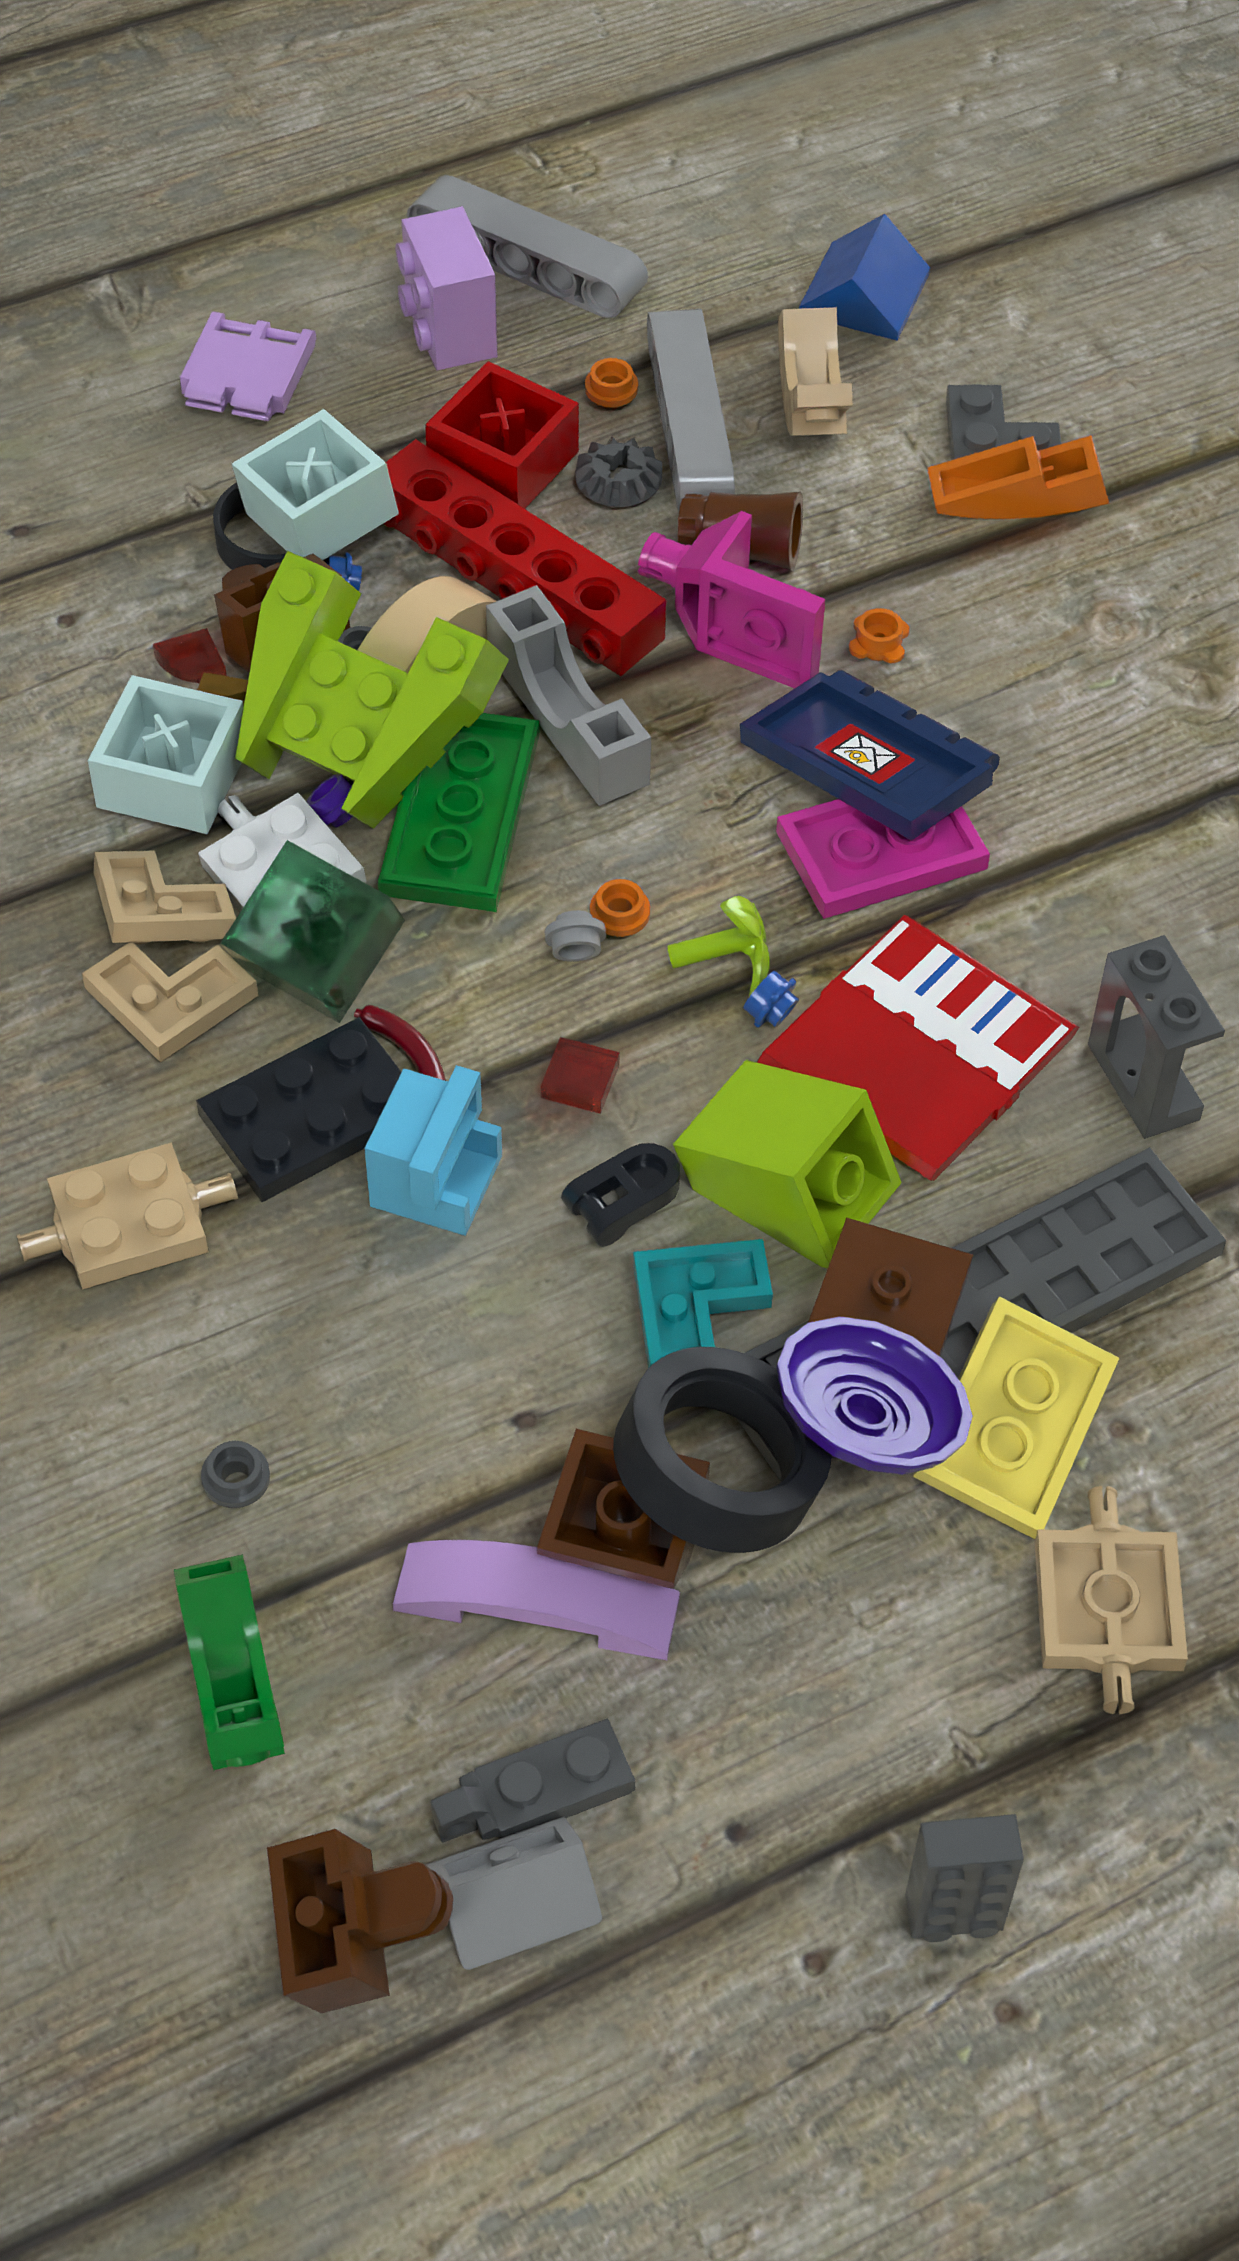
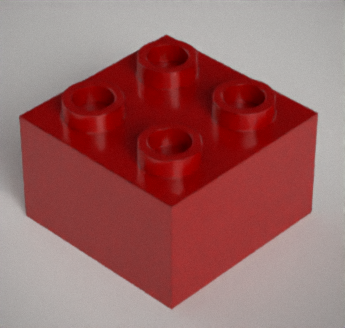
M487 361L425 424L426 446L526 509L579 452V403Z

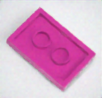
M840 799L777 817L776 833L823 919L988 869L990 853L962 806L912 841Z

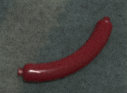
M366 1005L363 1009L357 1008L355 1010L354 1017H360L369 1030L386 1037L401 1048L411 1059L418 1073L446 1081L443 1067L436 1052L425 1037L411 1024L399 1016L373 1005Z

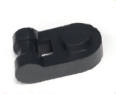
M641 1143L624 1150L575 1178L565 1187L561 1199L572 1214L576 1216L582 1215L587 1220V1232L601 1247L608 1246L619 1240L630 1226L662 1209L675 1199L680 1184V1164L675 1154L666 1147L655 1143ZM615 1190L620 1199L607 1205L602 1197Z

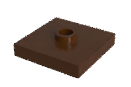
M846 1217L808 1323L835 1317L876 1321L914 1337L941 1357L971 1268L973 1254Z

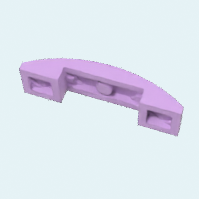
M436 1540L408 1543L393 1602V1611L458 1623L462 1622L464 1611L598 1635V1648L667 1660L680 1592L675 1589L537 1555V1547L493 1541Z

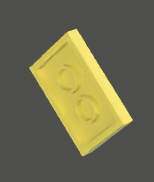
M999 1296L992 1304L958 1377L965 1387L973 1415L967 1440L946 1461L933 1468L917 1471L913 1477L1036 1539L1038 1529L1044 1530L1116 1368L1119 1357Z

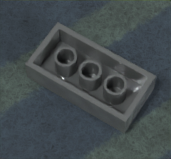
M1016 1814L921 1823L905 1893L912 1939L924 1938L927 1942H942L950 1939L952 1935L970 1934L974 1938H986L1004 1929L1024 1861Z

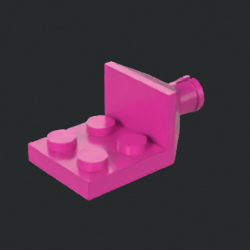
M741 511L703 530L692 546L683 545L666 538L665 535L653 532L642 548L638 561L640 566L638 574L646 578H654L675 588V609L696 650L794 689L819 673L826 599L749 569L751 514Z

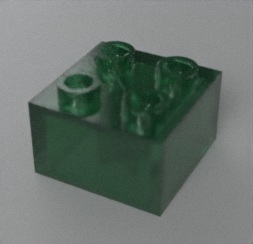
M287 840L220 944L245 970L340 1023L402 927L405 919L389 896Z

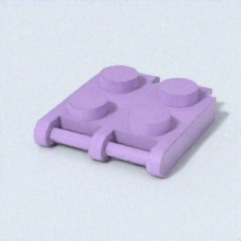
M212 312L180 376L182 394L188 398L185 405L223 412L227 403H230L231 406H234L231 412L232 415L269 421L271 416L277 412L284 413L314 349L316 332L309 329H303L301 333L271 328L270 322L258 320L255 325L226 320L224 313ZM226 330V331H232V332H237V333H242V334H248V335H250V337H249V336H244V335H239V334H233V333L223 332V331ZM269 339L295 343L296 345L270 341Z

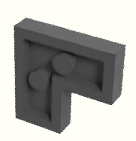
M973 384L947 386L946 410L951 460L1034 436L1038 451L1062 444L1059 422H1005L1001 385Z

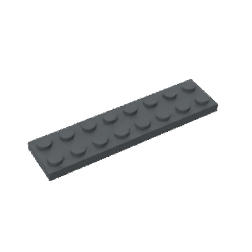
M1149 1147L952 1247L953 1249L973 1254V1258L941 1358L958 1378L989 1310L999 1296L1073 1333L1222 1255L1226 1239ZM808 1321L744 1354L753 1356L776 1368L786 1339L806 1325ZM737 1419L781 1481L779 1463L770 1446L756 1431Z

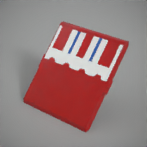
M904 915L847 971L843 970L821 991L820 997L762 1052L757 1062L867 1090L890 1153L928 1180L935 1181L993 1120L997 1121L1011 1108L1013 1103L1019 1098L1020 1092L1074 1037L1079 1026L908 915Z

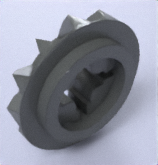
M611 436L607 445L591 442L588 453L578 455L575 479L580 491L594 502L611 507L633 506L648 500L658 491L662 482V461L655 459L653 447L645 446L639 448L635 438L630 439L626 443H618ZM619 465L628 467L621 469L619 473L615 474L613 479L611 478L610 470H615Z

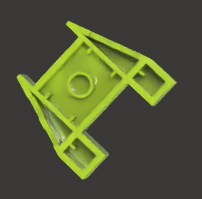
M287 551L261 603L235 759L270 780L285 751L332 774L344 776L348 781L354 783L341 809L374 829L403 798L400 793L426 766L431 768L446 753L443 749L444 746L464 725L469 728L484 712L509 659L487 639L438 617L435 618L408 673L340 643L338 640L361 593L337 572Z

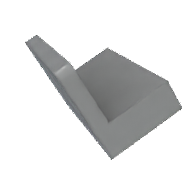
M565 1817L426 1864L431 1870L439 1873L450 1886L453 1895V1912L449 1919V1926L459 1961L466 1970L474 1969L597 1925L602 1920V1913L583 1843Z

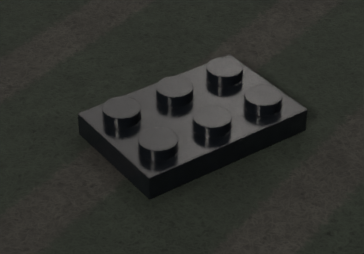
M358 1017L196 1100L198 1114L260 1201L264 1202L363 1150L401 1075V1070L361 1018Z

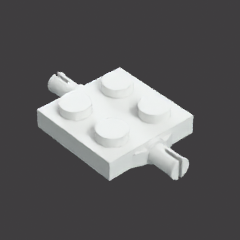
M299 793L257 816H253L238 796L228 797L230 805L224 799L219 804L218 813L234 830L198 852L202 867L216 884L225 883L230 901L265 943L270 942L291 928L306 925L310 922L319 929L329 944L339 943L337 935L341 940H344L349 933V926L337 915L333 907L341 897L367 882L362 865Z

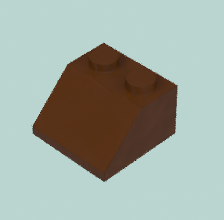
M576 1429L537 1545V1555L674 1589L691 1559L694 1544L666 1531L647 1516L635 1503L622 1483L617 1471L613 1451L614 1438ZM677 1454L693 1471L709 1480L710 1462Z

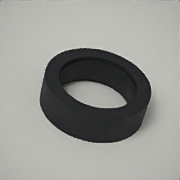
M693 1347L678 1350L652 1364L640 1379L619 1419L613 1445L614 1459L622 1483L635 1503L647 1516L666 1531L682 1540L706 1549L729 1553H747L767 1549L789 1537L800 1525L828 1477L832 1460L831 1454L803 1434L786 1410L776 1368L753 1356L718 1347ZM683 1407H704L724 1412L739 1419L756 1431L774 1452L781 1472L780 1484L760 1492H744L729 1489L705 1479L687 1466L670 1446L664 1430V1416Z

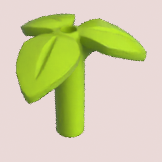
M734 896L721 903L720 907L737 927L670 944L667 948L670 962L674 969L736 952L748 955L753 968L750 997L758 985L768 976L770 964L769 950L766 945V932L763 920L755 904L742 896Z

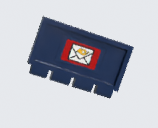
M838 670L830 676L822 672L818 673L740 723V741L742 744L911 841L993 785V773L1000 762L998 754L966 737L960 739L959 733L924 714L917 715L915 709L880 690L874 692V688L871 685L843 670Z

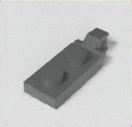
M607 1718L474 1768V1771L459 1778L460 1788L430 1801L431 1816L442 1843L479 1830L482 1840L494 1837L501 1839L561 1817L568 1818L631 1794L632 1791H635L636 1780L611 1723Z

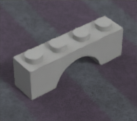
M536 585L486 605L487 640L509 659L502 673L533 717L536 720H540L541 728L598 806L650 785L651 736L623 699L605 705L596 697L576 663L568 640L565 622Z

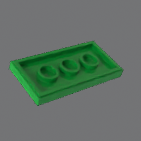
M482 713L469 728L464 725L444 746L443 749L446 753L431 768L426 766L402 791L401 795L403 798L398 805L378 879L379 896L497 912L540 735V720Z

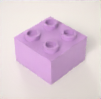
M463 206L402 219L403 242L396 244V257L401 274L405 276V284L398 286V296L404 316H412L414 319L413 329L419 350H428L436 370L497 357L495 273Z

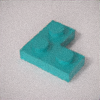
M763 1239L633 1252V1269L648 1368L660 1358L678 1350L693 1347H715L710 1314L772 1308L773 1292Z

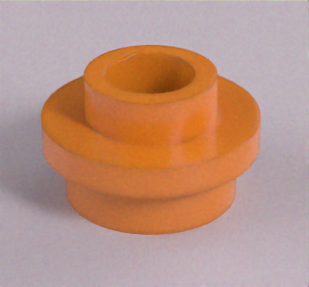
M605 358L596 362L586 376L585 393L595 404L607 408L620 407L630 403L637 396L638 379L632 367L626 361L618 358Z
M614 879L604 883L593 896L590 903V914L592 918H596L605 924L607 935L625 937L638 933L647 925L650 918V902L636 883L626 879Z

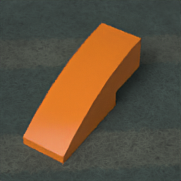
M1092 435L1039 451L1034 436L927 467L937 514L980 519L1038 518L1072 513L1109 504Z

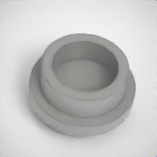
M580 910L561 913L556 917V921L550 923L545 928L546 943L552 947L553 956L562 961H584L596 957L601 952V942L606 938L605 924L596 918H592L589 912Z

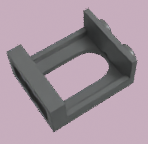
M1165 935L1108 953L1088 1046L1144 1139L1199 1121L1204 1104L1181 1069L1183 1057L1187 1048L1223 1037L1224 1028ZM1127 997L1135 1005L1139 1014L1120 1020Z

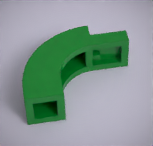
M243 1554L174 1569L176 1588L213 1770L253 1765L267 1758L285 1754L279 1717L269 1680Z

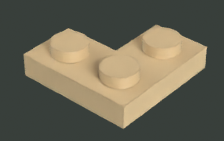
M155 850L95 852L93 872L112 943L133 942L134 944H147L152 941L189 940L193 942H207L212 939H234L236 917L225 883L165 885Z
M128 942L82 973L85 989L160 1062L258 996L257 981L219 945H216L170 977L133 942Z

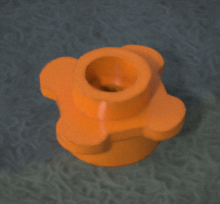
M875 608L866 611L854 620V629L857 631L856 638L849 642V652L854 657L859 659L867 657L874 661H885L887 663H897L904 658L905 649L902 647V641L908 637L910 628L898 614L888 609Z

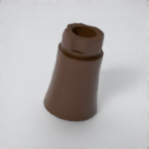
M801 491L777 494L710 492L709 496L685 494V497L682 498L678 515V543L692 546L703 530L743 511L752 515L749 560L794 570L799 555L803 527V497Z

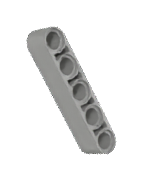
M440 176L407 210V218L463 206L493 271L601 317H616L647 284V268L643 261L630 250L453 176Z
M702 309L648 312V349L677 509L679 511L681 500L685 497V494H702L709 496L710 492L735 494L733 464Z

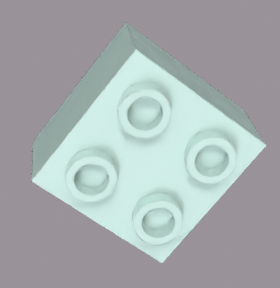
M322 409L232 463L246 514L286 551L301 557L313 553L321 560H324L399 514L386 462L325 409Z
M131 675L88 759L96 808L208 834L218 813L219 804L225 799L241 765V762L236 760L235 757L244 709L243 701Z

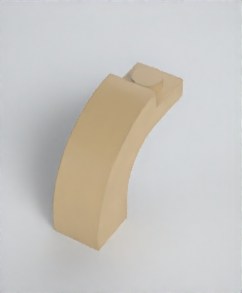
M837 308L783 309L778 316L779 361L784 413L789 434L791 436L847 434L846 411L853 406L852 383L841 382L838 358Z
M450 576L428 579L407 591L385 611L359 646L358 651L408 673L436 617L487 639L486 605L494 603L496 600L467 583Z

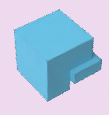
M456 1065L449 1081H445L403 1068L364 1148L370 1207L466 1236L502 1158L501 1127L477 1120L482 1111L480 1072Z

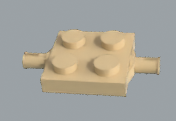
M171 1142L47 1178L55 1205L54 1225L22 1235L18 1234L17 1239L24 1262L62 1250L64 1256L75 1266L83 1290L208 1253L207 1240L201 1225V1209L230 1200H237V1191L230 1173L193 1184L192 1180L181 1170Z
M1098 1486L1088 1491L1091 1524L1074 1530L1038 1529L1035 1556L1042 1668L1088 1669L1101 1673L1104 1711L1115 1714L1117 1704H1119V1714H1125L1134 1709L1130 1674L1141 1670L1184 1671L1188 1660L1177 1533L1142 1532L1125 1525H1120L1118 1522L1117 1490L1107 1486L1103 1498L1102 1486Z

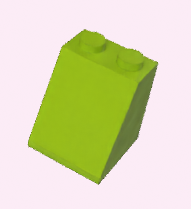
M745 1060L673 1143L689 1183L695 1192L815 1264L827 1269L846 1217L869 1224L902 1183L867 1090Z

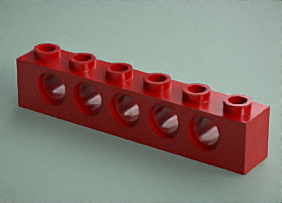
M417 439L386 461L399 514L383 523L385 526L395 528L416 542L423 551L436 555L456 568L464 578L477 582L500 599L537 585L565 622L569 643L581 650L592 662L602 664L621 677L665 640L666 599Z

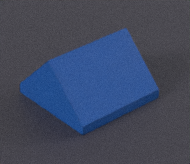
M884 213L831 243L799 309L837 308V325L898 341L929 276L930 267Z

